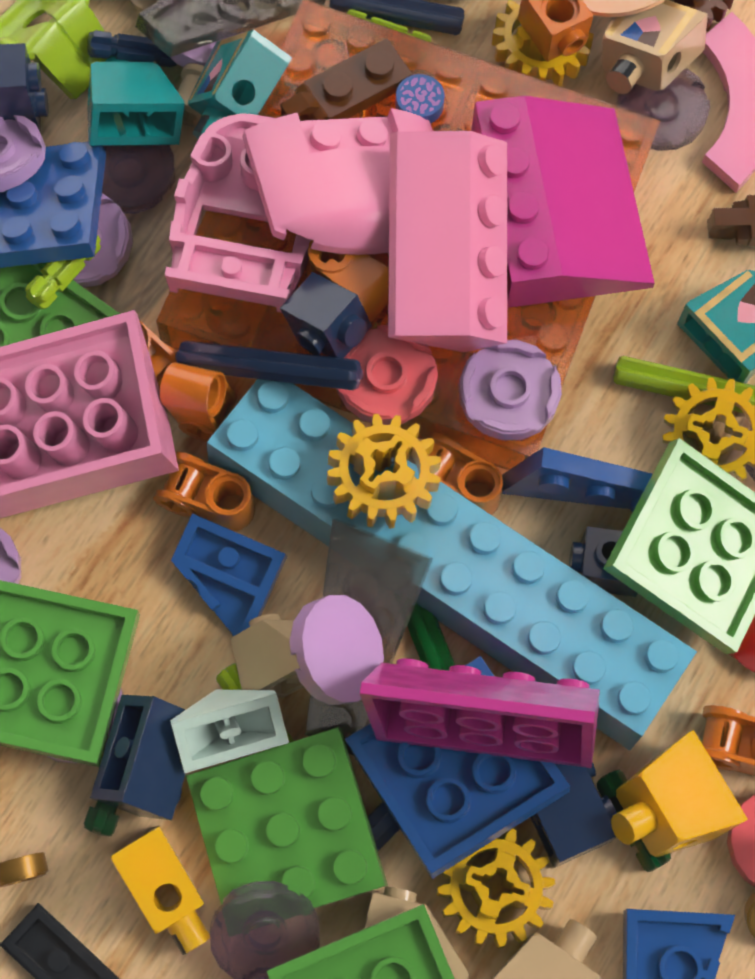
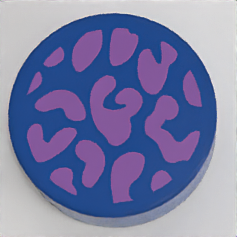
M424 74L411 75L405 78L397 87L395 107L398 110L421 116L429 120L431 124L440 117L443 111L445 97L443 87L431 76Z

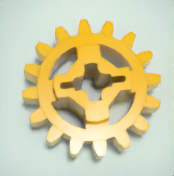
M509 0L506 4L505 13H498L496 16L491 45L496 47L494 54L495 62L506 61L504 74L509 76L517 71L521 74L519 84L523 86L530 78L536 79L538 89H543L548 79H552L557 87H561L565 74L573 79L577 78L580 66H586L588 63L594 34L589 32L586 44L578 52L570 56L560 55L547 62L523 26L518 27L521 24L518 20L520 5ZM552 19V20L555 21V22H559V23H562V22H563V21H561V20ZM517 28L516 34L512 35L514 30Z
M708 378L706 390L702 392L691 383L688 385L690 399L686 401L675 396L672 400V404L679 411L678 414H665L664 423L673 427L674 431L662 435L663 443L669 444V442L678 438L684 441L683 434H685L689 438L696 439L702 450L701 454L716 465L718 464L719 457L733 449L741 452L744 450V454L735 461L718 465L727 473H734L736 478L743 482L747 478L744 466L748 464L755 468V405L749 402L753 389L748 387L741 394L734 392L735 380L731 378L726 383L724 389H717L714 378ZM716 401L715 408L702 415L694 413L690 415L699 405ZM734 405L747 417L751 431L746 427L739 426L732 414ZM715 421L724 423V432L731 435V437H722L719 444L709 442L710 433L703 430L704 428H713Z
M373 414L372 425L367 428L357 419L352 424L353 436L351 437L340 432L337 435L336 442L339 450H329L328 465L333 467V469L327 471V485L338 486L334 490L333 501L335 504L346 501L350 502L347 517L350 519L356 517L360 512L367 514V527L372 528L376 523L377 517H385L388 528H395L396 517L400 514L410 523L415 521L417 513L415 505L428 510L432 502V496L429 492H437L441 478L434 473L440 470L441 457L429 456L433 451L434 440L428 438L419 441L417 438L420 425L417 423L410 426L407 430L400 428L401 416L399 415L393 417L390 425H383L380 415ZM410 456L416 462L419 473L418 479L414 477L415 471L407 466ZM394 462L393 473L386 470L381 475L378 474L374 479L375 469L381 472L386 467H390ZM350 463L354 465L353 470L361 475L357 487L352 482L348 467Z
M511 829L504 839L496 838L441 873L443 877L449 879V884L437 887L436 895L449 897L451 904L442 911V915L445 918L457 914L461 920L455 930V933L458 935L466 932L468 928L476 931L474 945L481 946L487 935H492L497 949L503 948L509 933L521 943L527 939L524 928L526 923L537 930L544 924L541 917L536 913L537 909L550 910L553 907L554 902L548 897L543 896V890L553 887L556 884L555 879L542 877L540 872L550 861L548 857H540L534 860L530 855L536 844L533 839L527 841L522 847L516 844L517 835L515 829ZM496 851L492 862L481 868L466 865L473 857L481 853ZM515 859L525 868L531 887L529 884L521 882L513 867ZM494 874L503 877L501 886L509 889V893H511H502L496 901L488 898L489 888L482 885L480 881H489ZM460 887H462V890L471 892L478 906L475 916L466 908L461 898ZM509 906L525 909L515 920L503 924H495L501 910Z

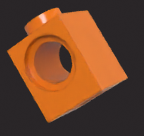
M521 0L518 20L548 62L562 54L570 56L578 52L586 44L594 15L583 0ZM552 19L561 20V21H563V22H562V23L555 22V21H553Z

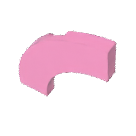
M731 12L706 33L703 53L713 64L721 79L724 91L727 93L728 113L720 137L705 154L702 163L736 193L755 171V37L745 24Z

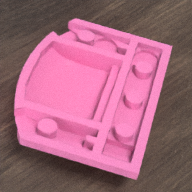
M391 108L387 117L300 121L298 113H293L244 130L242 138L272 236L284 240L287 229L297 235L314 240L310 248L314 250L356 255L389 253L390 134L403 131H433L430 121L416 114Z

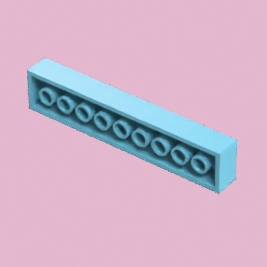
M260 379L255 381L207 441L208 464L244 477L250 485L253 496L399 595L402 592L413 598L420 607L431 612L443 625L511 671L529 674L535 677V682L557 684V681L560 679H577L587 682L591 689H599V710L596 728L629 751L634 747L697 653L696 650L441 481L437 492H429L432 496V502L428 510L415 505L417 511L416 518L411 523L402 514L397 515L395 528L391 529L388 528L385 517H377L376 523L372 528L367 527V514L363 512L350 519L347 517L350 502L346 501L335 504L333 501L334 490L338 486L327 485V471L333 469V467L328 465L329 450H339L336 446L337 435L341 432L352 437L353 423L293 383ZM408 460L407 466L415 471L414 477L418 479L417 465ZM394 462L390 467H386L381 472L375 469L374 479L378 474L381 475L386 470L393 473ZM350 463L348 467L352 482L357 487L361 475L353 470L354 465Z

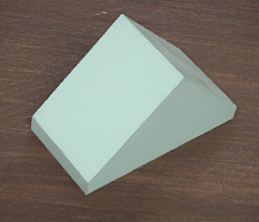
M216 689L170 720L184 773L289 743L275 690Z

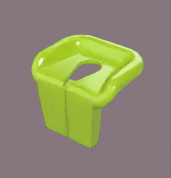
M17 0L0 16V44L25 43L30 61L38 62L40 69L70 99H77L89 87L91 64L94 62H105L108 59L90 57L87 52L89 33L95 30L104 31L95 14L88 6L90 0ZM46 13L52 17L48 22L27 27L30 22L42 14Z

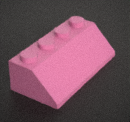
M403 131L390 134L389 338L459 352H468L507 343V142L473 131Z

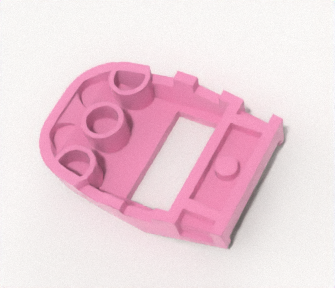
M254 114L230 115L212 123L199 137L190 155L192 160L191 166L185 178H179L174 194L176 206L169 236L173 252L171 267H166L165 278L170 292L178 293L179 288L276 306L277 312H282L280 307L295 292L309 261L308 246L311 239L296 234L292 253L196 236L203 210L268 222L242 135L244 130L275 118Z

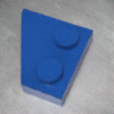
M192 513L171 561L192 584L201 598L215 612L232 635L235 636L250 627V620L262 615L287 559V555Z

